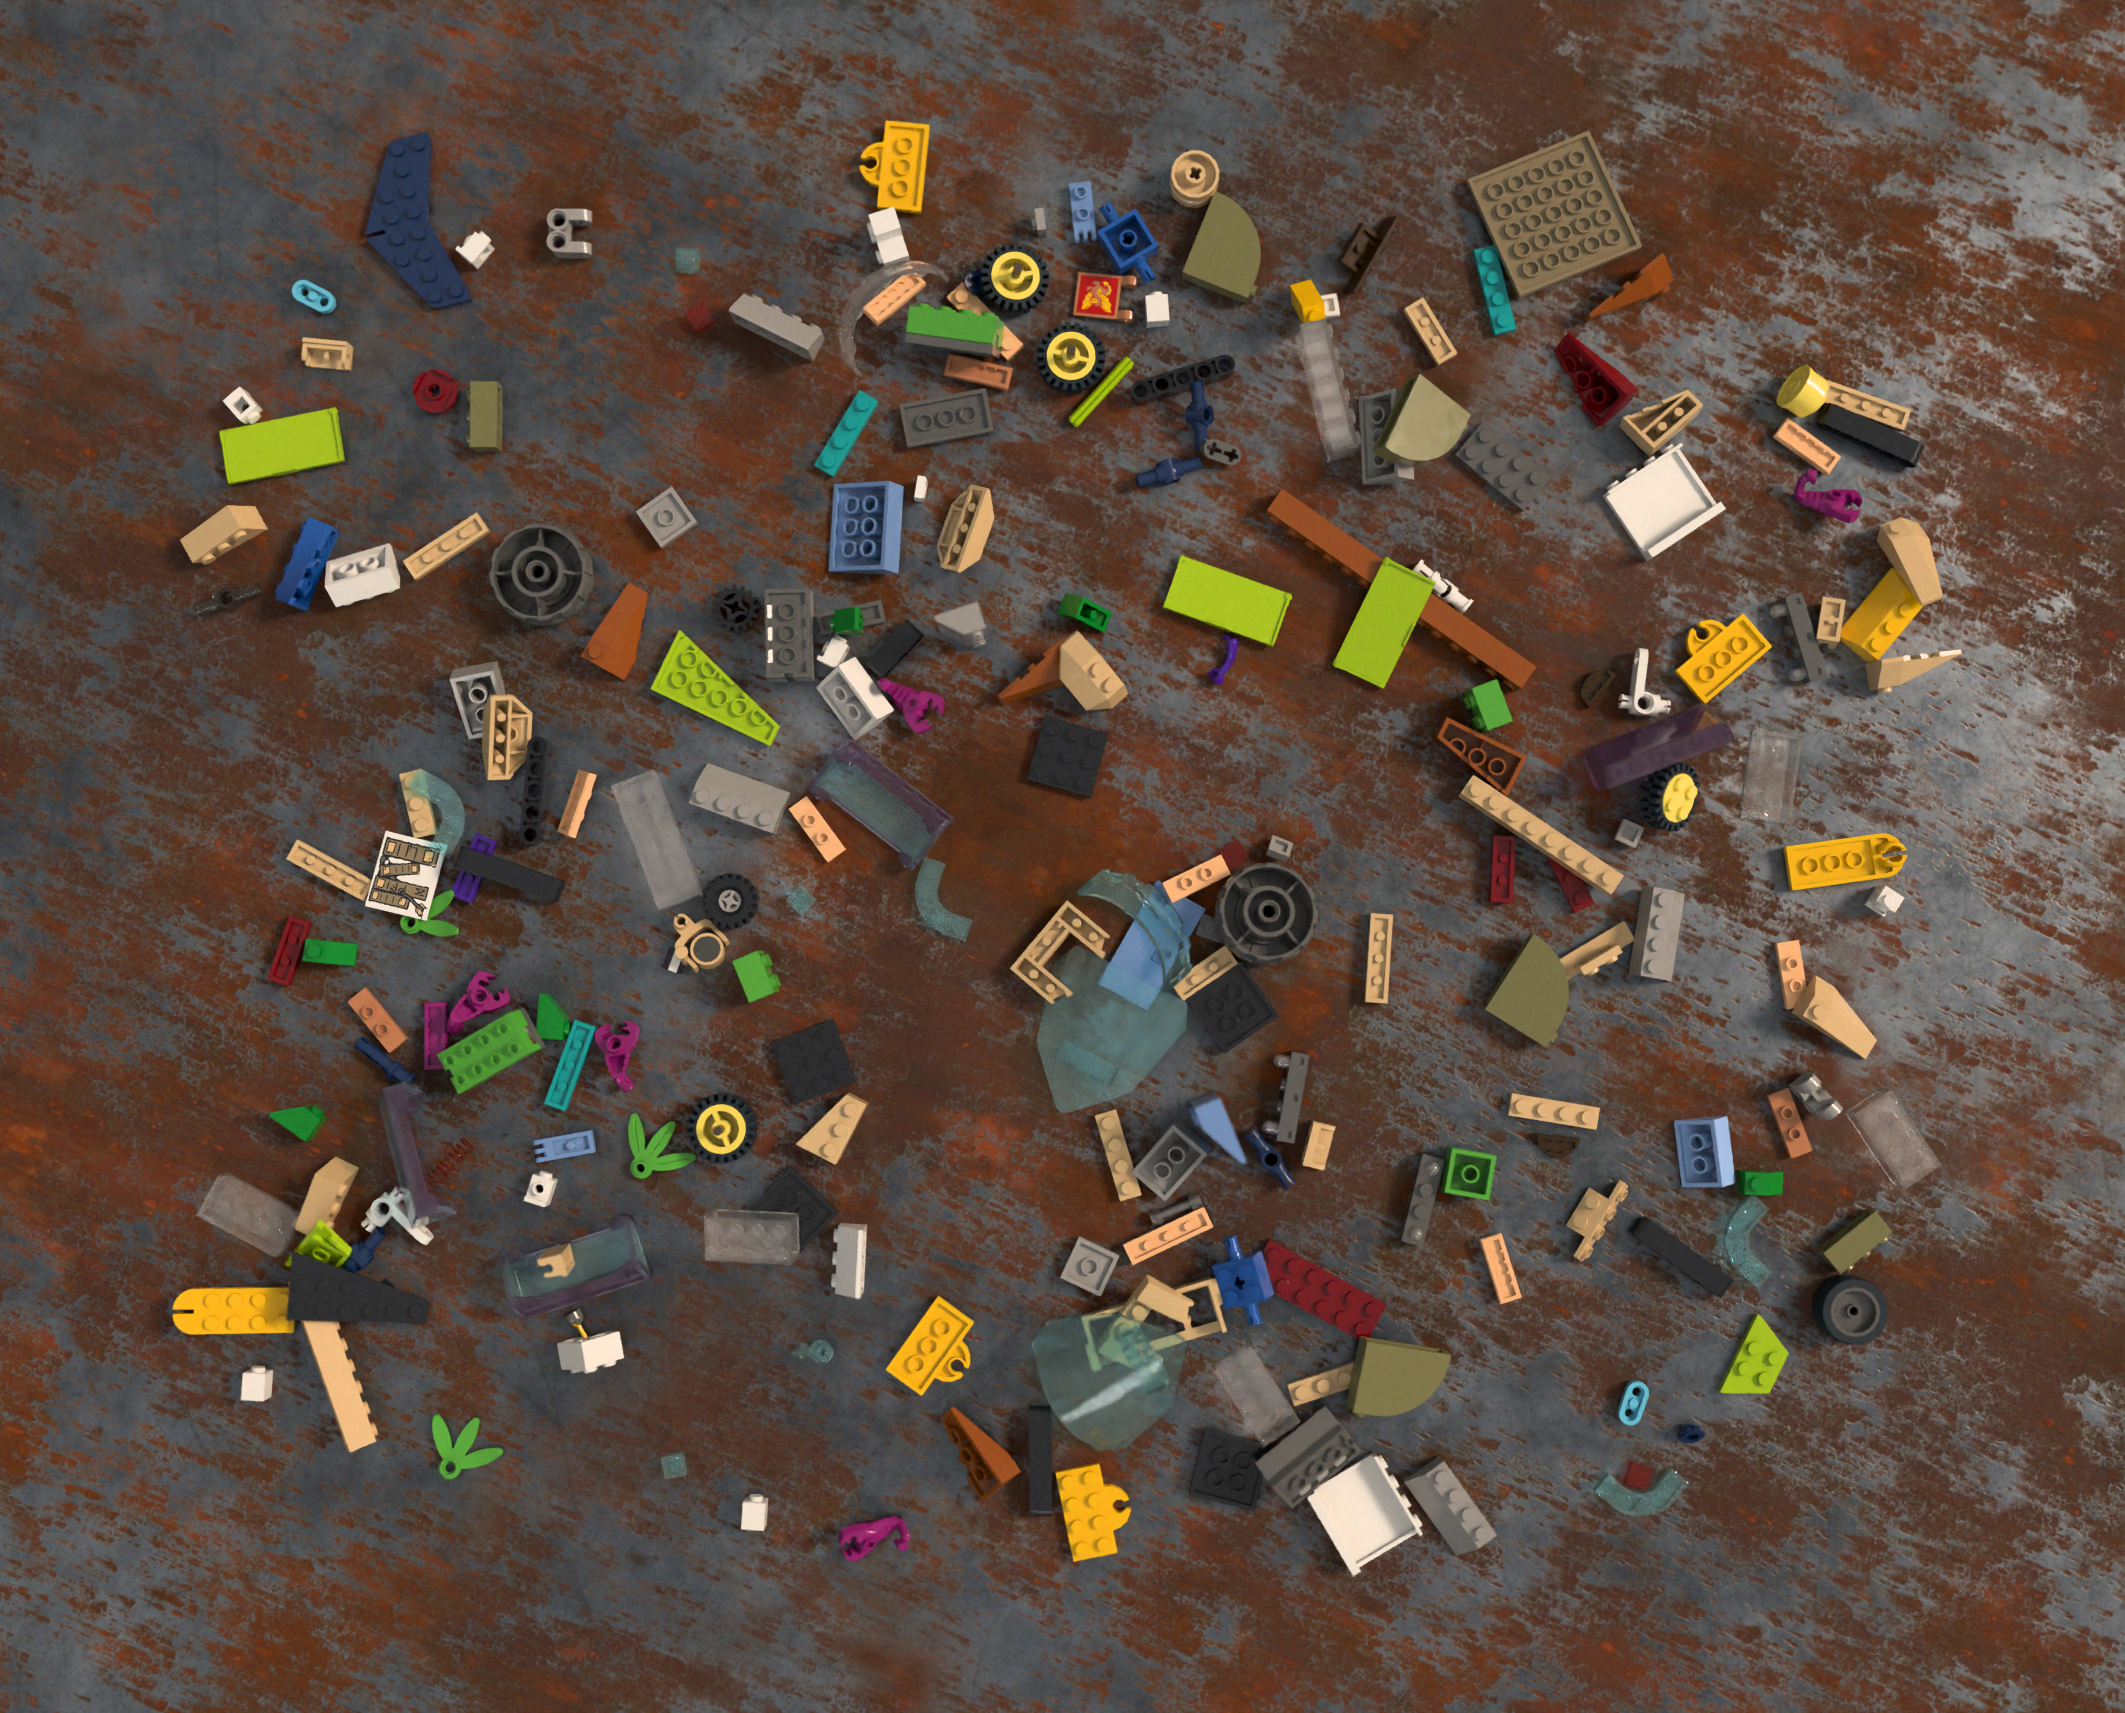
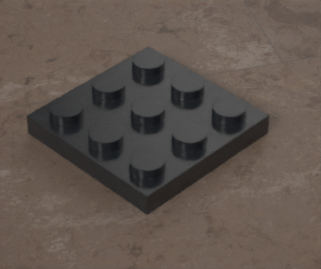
M1045 716L1027 780L1091 798L1109 733Z
M1241 961L1186 999L1223 1054L1279 1017Z
M834 1019L771 1043L794 1105L857 1082Z
M791 1165L744 1215L793 1261L840 1211Z
M1205 1427L1189 1495L1254 1512L1263 1479V1474L1255 1463L1270 1451L1271 1445Z

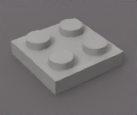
M672 486L636 511L662 549L698 524Z
M1079 1236L1060 1278L1101 1297L1117 1263L1119 1254Z

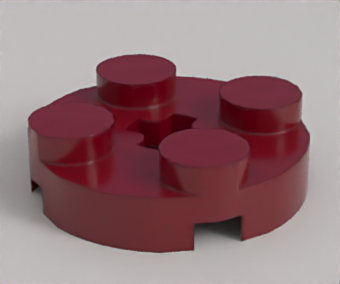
M431 369L432 371L423 372L415 379L412 388L417 405L424 411L443 415L456 404L459 386L447 372L440 369ZM439 386L441 393L432 397L431 389H436Z

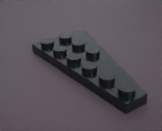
M292 1251L286 1320L428 1323V1299Z

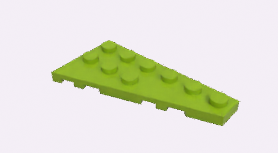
M679 629L651 690L771 747L780 726Z

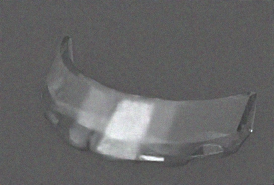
M922 261L897 262L876 270L866 277L859 287L853 291L841 316L839 343L845 364L860 378L863 374L857 369L854 354L856 352V345L853 341V334L857 320L864 313L862 311L863 307L898 277L911 274L920 278L928 273H934L947 283L950 279L944 271L934 264Z

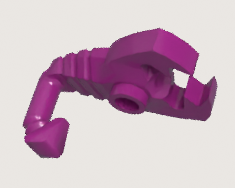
M1807 469L1806 474L1798 477L1794 489V497L1798 503L1822 511L1824 515L1846 523H1852L1858 518L1861 509L1854 511L1851 507L1855 504L1860 508L1862 498L1856 490L1840 489L1828 492L1804 491L1806 482L1810 481L1811 484L1815 485L1817 470ZM1846 501H1848L1851 507L1849 510H1845Z
M885 677L878 680V687L889 694L897 707L903 711L909 726L917 734H924L933 727V725H926L928 721L926 719L917 723L919 719L924 717L926 711L929 710L931 701H933L931 710L935 711L938 709L939 714L942 715L945 700L942 696L927 691H916L910 687L892 683Z
M478 971L471 980L467 993L451 1011L447 1021V1032L457 1035L464 1029L463 1021L475 1018L481 1013H492L508 1006L510 997L506 987H504V994L497 991L499 1001H495L492 993H488L486 987L479 985V983L489 986L488 980H495V976L485 971Z
M622 1021L626 1025V1027L622 1028V1031L629 1033V1035L620 1034L618 1036L608 1031L611 1028V1025L608 1023L594 1032L599 1048L605 1054L606 1065L615 1083L623 1092H628L634 1086L633 1079L626 1075L630 1054L637 1044L640 1028L634 1022Z
M892 1516L870 1523L863 1522L844 1527L839 1532L838 1542L841 1547L845 1542L849 1544V1550H841L846 1559L856 1562L872 1551L879 1541L886 1538L894 1530L898 1529L901 1535L900 1539H893L895 1546L900 1552L908 1549L907 1542H909L911 1535L905 1522L898 1517ZM852 1537L855 1540L854 1542L857 1548H853L852 1546H850V1541Z

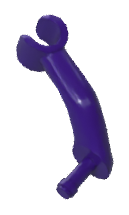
M1227 634L1224 635V639L1228 642L1225 660L1219 669L1214 668L1208 672V676L1210 679H1213L1216 685L1223 683V675L1232 666L1237 653L1238 640L1236 638L1230 639Z

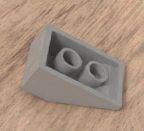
M497 661L453 669L449 680L469 740L482 737L483 709L489 696L506 695Z
M1177 1118L1132 1170V1173L1166 1201L1207 1156L1212 1146L1181 1119Z

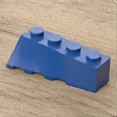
M310 517L301 526V536L299 541L293 546V556L284 568L285 575L282 583H279L276 588L275 598L306 612L309 609L326 562L330 557L340 532L337 528Z

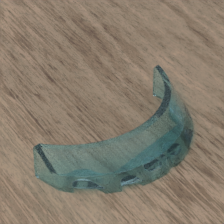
M1104 869L1077 891L1080 896H1093L1113 903L1128 913L1143 928L1159 956L1163 973L1162 991L1165 994L1191 972L1192 964H1190L1189 952L1191 942L1190 938L1185 936L1182 929L1183 921L1175 908L1149 883L1145 885L1136 880V876L1133 874L1110 872V869Z

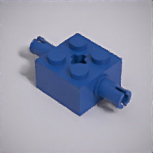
M1107 202L1106 207L1102 205L1099 211L1106 219L1108 225L1098 230L1097 240L1119 276L1131 269H1136L1145 285L1149 283V280L1152 282L1156 275L1151 270L1147 260L1158 253V244L1135 208L1119 217L1111 202ZM1126 240L1128 243H1130V242H1132V243H1131L1130 245H1128V244H1124V241Z
M1237 1235L1225 1237L1223 1241L1229 1258L1221 1259L1212 1266L1224 1308L1244 1307L1248 1326L1258 1325L1262 1323V1319L1256 1303L1266 1301L1274 1294L1262 1251L1241 1254Z

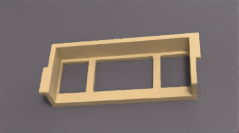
M1207 1277L1172 1289L1183 1294L1207 1286L1217 1321L1193 1328L1191 1324H1184L1185 1330L1140 1344L1154 1351L1221 1330L1223 1333L1227 1332L1219 1305L1223 1304L1216 1278ZM1126 1302L1082 1315L1089 1344H1086V1349L1093 1372L1102 1369L1104 1365L1116 1361L1099 1354L1090 1321L1113 1314L1117 1316Z

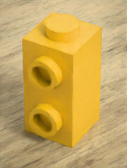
M1307 280L1290 285L1291 302L1304 327L1326 321L1324 301L1313 282Z

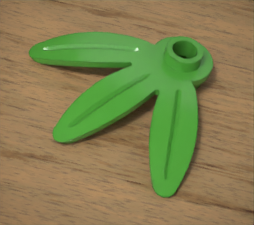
M446 891L432 899L427 921L404 915L400 921L402 930L408 934H416L422 930L438 937L457 935L459 929L453 924L439 920H430L440 914L450 904L454 897V891ZM415 920V925L410 927V922Z
M636 1113L631 1115L628 1126V1138L635 1159L631 1162L630 1170L636 1178H646L652 1173V1170H674L695 1161L696 1155L693 1153H673L657 1157L672 1137L676 1125L674 1121L664 1125L653 1136L645 1149V1136L641 1120ZM638 1164L644 1165L645 1170L643 1172L638 1170Z
M439 1414L433 1416V1437L436 1447L443 1458L439 1463L438 1471L443 1478L454 1479L460 1474L461 1469L484 1466L502 1455L503 1450L497 1447L485 1448L465 1455L477 1436L480 1423L479 1418H473L465 1426L454 1448H452L451 1436L446 1423ZM449 1463L454 1465L452 1472L446 1470V1466Z

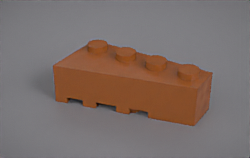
M1443 717L1434 735L1437 740L1504 796H1508L1528 757L1448 717Z

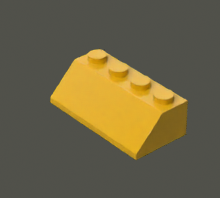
M1890 568L1841 628L1840 640L1868 664L1881 658L1922 608L1896 569Z

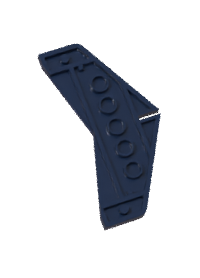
M427 131L393 140L389 144L365 236L371 237L366 240L431 308L441 310L472 302L469 288L430 225V159L433 145L430 134Z

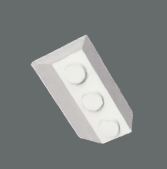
M390 543L326 562L325 588L336 607L347 606L362 599H371L376 595L391 593L400 588V574Z
M856 657L838 665L816 687L854 741L881 723L894 711Z
M840 1223L838 1229H834V1242H837V1251H833L832 1262L833 1265H836V1274H832L831 1287H835V1294L860 1298L864 1292L867 1224Z

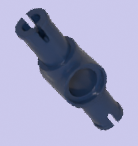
M1203 380L1190 382L1192 402H1190V405L1185 410V420L1187 424L1192 425L1194 430L1195 449H1200L1202 441L1208 438L1207 428H1209L1214 419V410L1211 405H1207V400H1205Z
M1199 456L1181 461L1168 458L1156 463V467H1153L1152 470L1135 475V480L1138 488L1156 482L1166 486L1181 480L1184 473L1202 468Z
M1253 1128L1251 1132L1255 1137L1253 1138L1248 1132L1245 1138L1256 1150L1255 1154L1260 1159L1261 1164L1271 1175H1275L1284 1187V1190L1288 1189L1290 1186L1286 1180L1291 1185L1296 1180L1285 1168V1163L1281 1159L1280 1154L1270 1143H1266L1257 1131V1128ZM1268 1153L1276 1155V1160L1273 1164L1265 1163L1264 1158Z
M377 1227L365 1240L357 1241L351 1246L352 1251L340 1268L353 1273L359 1270L362 1271L375 1258V1248L387 1236V1233L382 1228Z

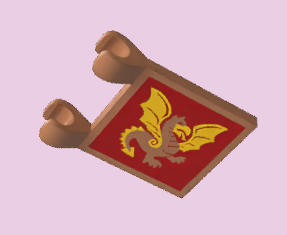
M1079 272L1073 316L1131 323L1133 321L1132 311L1118 310L1121 286L1135 289L1137 287L1136 276Z

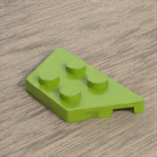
M319 1219L294 1251L340 1267L349 1257L352 1248ZM292 1253L284 1265L291 1267Z
M1754 1314L1718 1388L1719 1392L1770 1393L1789 1353L1760 1315Z

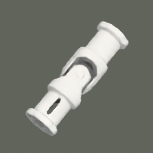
M1422 559L1412 570L1423 575L1420 572L1421 570L1429 579L1436 581L1433 588L1434 591L1432 590L1433 594L1446 604H1450L1459 613L1463 614L1473 602L1472 599L1468 600L1459 593V589L1450 581L1441 578L1440 573L1437 571L1433 572L1428 568ZM1450 586L1449 594L1446 597H1441V594Z

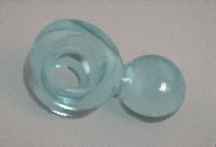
M817 1340L811 1347L806 1343H799L793 1349V1355L797 1360L805 1361L811 1357L818 1364L829 1362L834 1352L832 1345L825 1340ZM826 1350L825 1354L821 1356V1352Z

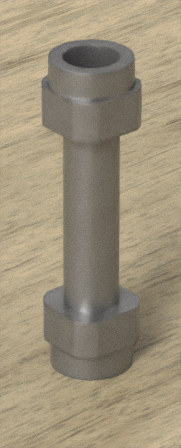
M1191 1194L1187 1196L1188 1200L1162 1211H1159V1208L1153 1210V1212L1149 1213L1153 1225L1163 1224V1219L1192 1208L1194 1211L1203 1206L1199 1194Z

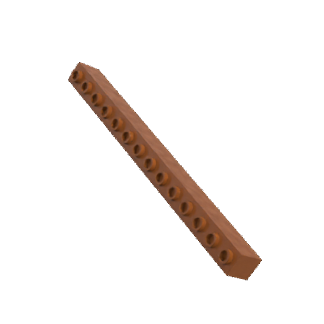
M1281 489L1265 513L1268 516L1267 520L1275 526L1281 525L1286 529L1285 532L1294 539L1298 537L1304 541L1303 545L1311 551H1318L1326 562L1330 564L1334 562L1340 567L1339 570L1349 577L1351 575L1358 579L1357 583L1369 589L1383 559L1284 489ZM1430 594L1416 625L1419 627L1425 626L1431 630L1430 634L1436 639H1444L1449 643L1448 647L1457 653L1459 651L1464 653L1470 663L1474 665L1479 664L1484 667L1486 674L1492 678L1498 677L1503 681L1502 684L1509 690H1520L1536 669V666L1434 594Z

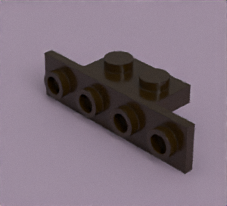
M1398 216L1385 217L1377 233L1364 223L1358 224L1338 259L1340 264L1353 273L1343 291L1345 295L1357 294L1362 290L1367 275L1375 267V261L1385 250L1387 240L1396 231V225L1400 219Z

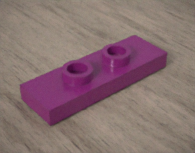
M448 1002L424 1003V1070L444 1069L437 1055L449 1048V1033L447 1032Z

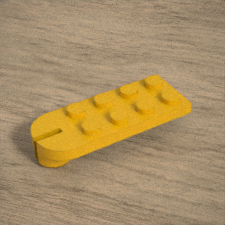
M1886 833L1783 847L1790 891L1891 877L1899 872L1907 859V855L1882 857V853L1907 850L1897 838Z
M289 1286L191 1288L181 1293L173 1305V1310L194 1309V1313L177 1311L173 1314L175 1325L187 1334L294 1333L296 1331V1320H286Z

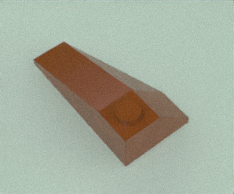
M1664 253L1660 254L1639 271L1632 281H1627L1616 291L1615 295L1612 294L1591 311L1584 319V322L1589 323L1651 300L1656 295L1660 298L1670 290L1668 285L1674 279Z
M628 582L591 637L581 657L626 680L636 662L638 642L640 641V631L649 593Z
M1067 636L1043 653L1045 658L1039 664H1031L1025 677L1016 678L998 695L1003 705L1064 686V683L1059 679L1060 644L1067 639Z
M952 1407L941 1417L951 1442L957 1445L960 1451L958 1456L960 1463H965L969 1472L967 1479L982 1502L1021 1472L1016 1462L1002 1447L955 1407Z

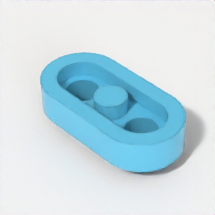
M299 280L292 287V294L296 300L322 314L331 313L336 307V299L330 292L307 280ZM309 290L308 295L303 296L304 291ZM328 300V304L322 306L323 301Z
M1632 1380L1625 1386L1617 1409V1415L1626 1425H1635L1642 1417L1649 1397V1389L1643 1382ZM1636 1387L1639 1388V1392L1633 1395L1632 1390ZM1627 1409H1631V1414L1629 1416H1625V1411Z

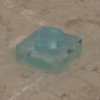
M677 248L676 271L699 273L700 250Z
M800 884L787 898L786 902L803 916L818 899Z
M684 1451L661 1456L665 1480L688 1474Z

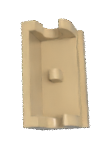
M303 337L302 360L306 361L305 365L307 367L351 371L354 347L347 341Z
M1822 597L1816 634L1818 646L1826 643L1829 649H1835L1838 645L1846 600Z
M1311 1120L1300 1162L1302 1165L1325 1170L1335 1126Z
M570 1243L547 1248L537 1259L539 1266L547 1264L553 1266L552 1272H546L543 1275L548 1278L562 1275V1277L567 1276L575 1266Z

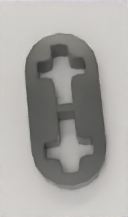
M1207 438L1200 445L1201 454L1208 459L1232 466L1241 460L1242 454L1240 449L1229 443ZM1212 445L1218 449V452H1210L1207 446ZM1224 451H1232L1234 458L1229 459L1228 456L1223 455Z

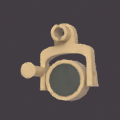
M678 914V917L674 918V928L681 937L675 944V956L680 959L683 965H689L696 973L699 971L698 966L703 969H714L719 966L725 957L723 943L727 947L730 944L729 940L710 920L703 919L695 924L685 914ZM706 929H711L715 934H700L699 936L695 937V939L692 941L690 946V953L693 958L692 960L688 956V949L685 946L699 932Z

